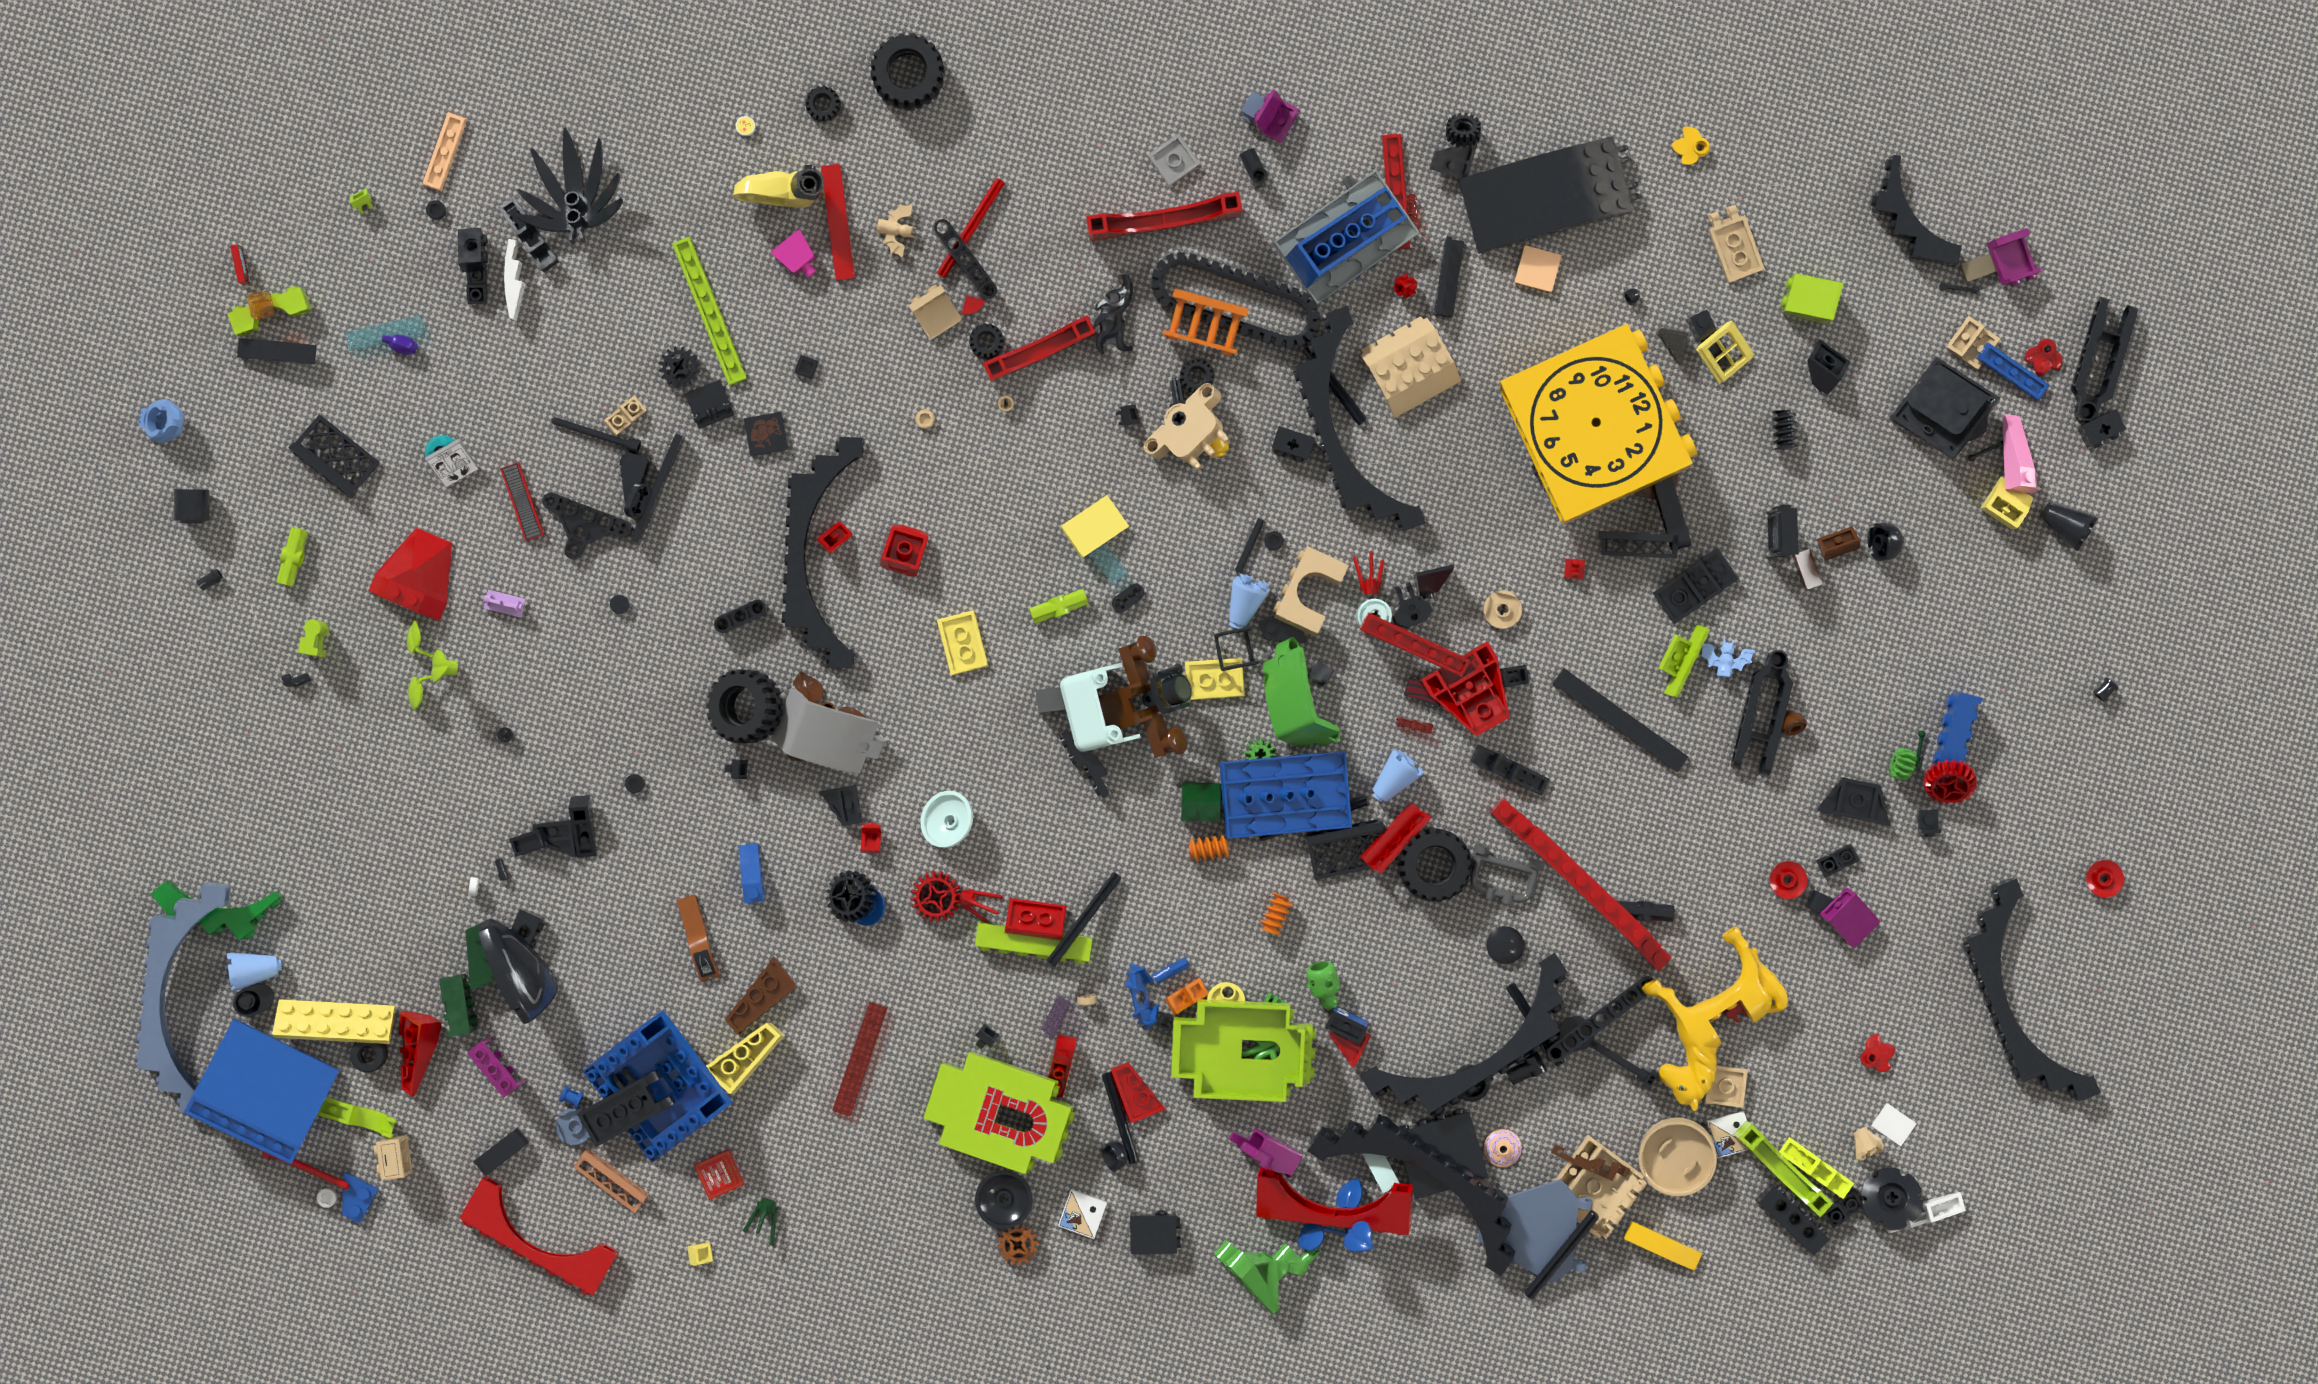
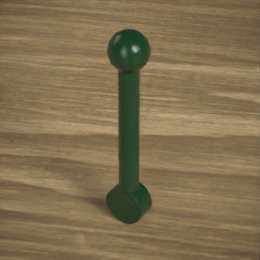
M1923 730L1918 732L1919 743L1915 770L1921 768L1919 762L1923 737L1926 735Z

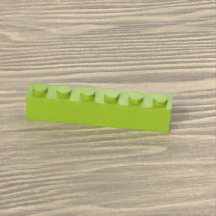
M978 922L975 946H979V950L990 951V948L998 949V953L1009 954V951H1015L1019 956H1028V953L1036 954V958L1047 959V956L1051 955L1061 940L1004 933L1005 925ZM1078 936L1060 961L1066 962L1067 958L1074 959V963L1085 964V961L1090 960L1093 937Z

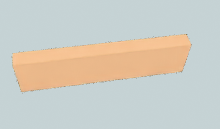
M447 113L422 185L442 192L467 122L466 118Z

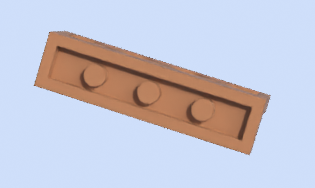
M589 1148L584 1151L574 1166L576 1170L634 1213L637 1212L649 1196V1193ZM585 1160L593 1166V1170L586 1171L580 1165ZM597 1172L603 1173L608 1177L609 1181H599ZM612 1183H616L623 1188L624 1193H615ZM631 1194L639 1200L635 1207L628 1202L627 1195Z

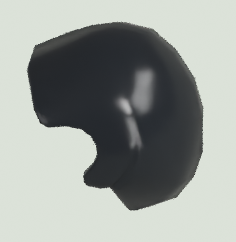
M1111 1141L1102 1147V1157L1112 1172H1116L1126 1165L1128 1155L1121 1143Z

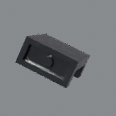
M1130 1212L1131 1254H1177V1248H1181L1180 1236H1177V1229H1180V1217H1176V1212H1172V1214L1139 1215L1138 1212Z

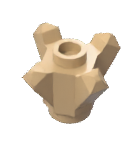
M1863 1127L1853 1133L1857 1160L1863 1161L1866 1159V1155L1870 1157L1884 1151L1882 1139L1871 1133L1870 1130L1868 1131L1867 1127Z

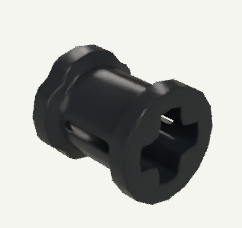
M2105 677L2101 686L2097 690H2093V694L2106 703L2108 701L2107 698L2114 690L2117 691L2119 687L2112 680Z

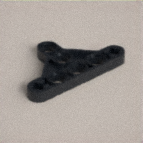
M550 492L545 494L542 499L545 508L558 514L568 537L564 552L569 559H579L586 545L610 534L625 538L632 533L633 528L630 522ZM554 496V500L560 503L561 499H564L560 506V511L557 510L559 508L557 505L552 504L549 507L547 499H551ZM567 503H572L575 506V510L571 514L565 512L564 508ZM591 510L593 513L592 519L584 520L582 517L583 512ZM605 516L611 520L608 527H602L600 524V520ZM615 519L618 520L617 525L623 526L625 523L628 532L621 534V530L614 527ZM584 528L586 531L585 537L577 538L576 530ZM573 545L579 548L578 555L574 557L569 554V548Z

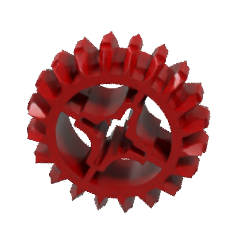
M1945 759L1943 763L1938 761L1937 765L1932 764L1930 769H1927L1924 777V789L1927 795L1932 798V801L1937 800L1939 804L1945 802L1946 805L1949 803L1955 805L1956 802L1963 803L1964 799L1969 800V797L1974 795L1977 787V777L1973 768H1970L1968 763L1963 764L1962 760L1956 762L1955 759L1952 761Z
M932 871V877L926 872V880L920 876L918 880L921 884L916 882L913 884L918 889L911 890V893L916 894V897H911L910 900L917 901V903L912 905V908L917 906L920 908L916 912L917 915L924 912L922 919L929 915V922H932L933 918L936 917V921L939 923L941 920L940 916H943L945 921L948 920L946 914L948 913L953 917L954 913L951 909L953 908L958 911L959 907L955 903L961 904V901L956 899V896H960L962 893H956L960 885L953 886L956 879L954 878L950 882L948 880L951 876L950 874L943 878V871H940L939 876H936V871ZM933 881H941L949 888L939 890ZM927 883L930 894L921 900V890ZM933 890H934L937 894H939V893L941 894V893H944V892H945V894L941 895V897L939 898V899H940L939 902H937L936 899H934V900L931 899V900L927 901L928 899L931 898V896H933V894H932ZM952 893L951 904L945 910L943 898ZM934 903L939 912L929 911L924 905Z

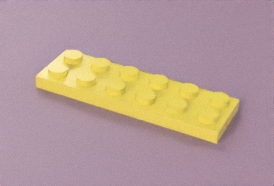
M279 1000L272 1035L273 1038L390 1044L396 1008L389 1005Z

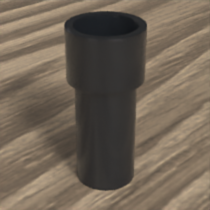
M502 858L495 860L499 880L509 879Z

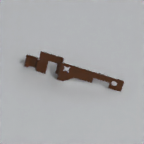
M1556 1144L1551 1152L1613 1181L1616 1173L1626 1177L1630 1168L1613 1161L1609 1171L1606 1172L1601 1169L1606 1161L1605 1159L1588 1160L1579 1155H1576L1574 1159L1570 1155L1563 1153L1565 1148ZM1562 1150V1153L1558 1154L1557 1151ZM1593 1165L1594 1167H1598L1596 1168V1172L1594 1170H1591L1593 1169Z

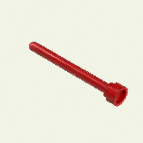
M263 1151V1153H262V1157H263V1158H266V1159H268V1160H270V1159H273V1160H274V1159H278V1160H280V1161H282V1162H284V1163H286V1164H289V1163H287V1162H285V1161H283V1160H281V1159H279V1158H277V1157H275V1156H273V1155H270V1154H268V1153H266V1152H264V1151ZM295 1158L289 1164L342 1189L347 1190L350 1187L348 1182Z

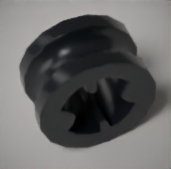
M1170 1013L1162 1014L1158 1020L1159 1027L1164 1031L1172 1030L1174 1016ZM1164 1017L1172 1019V1021L1170 1022V1027L1162 1025Z

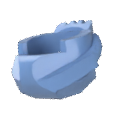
M157 400L148 409H141L138 427L144 428L151 440L164 444L182 433L185 416L182 410L171 400Z

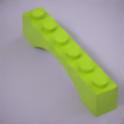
M1745 1121L1733 1134L1814 1214L1821 1217L1833 1204L1753 1124Z

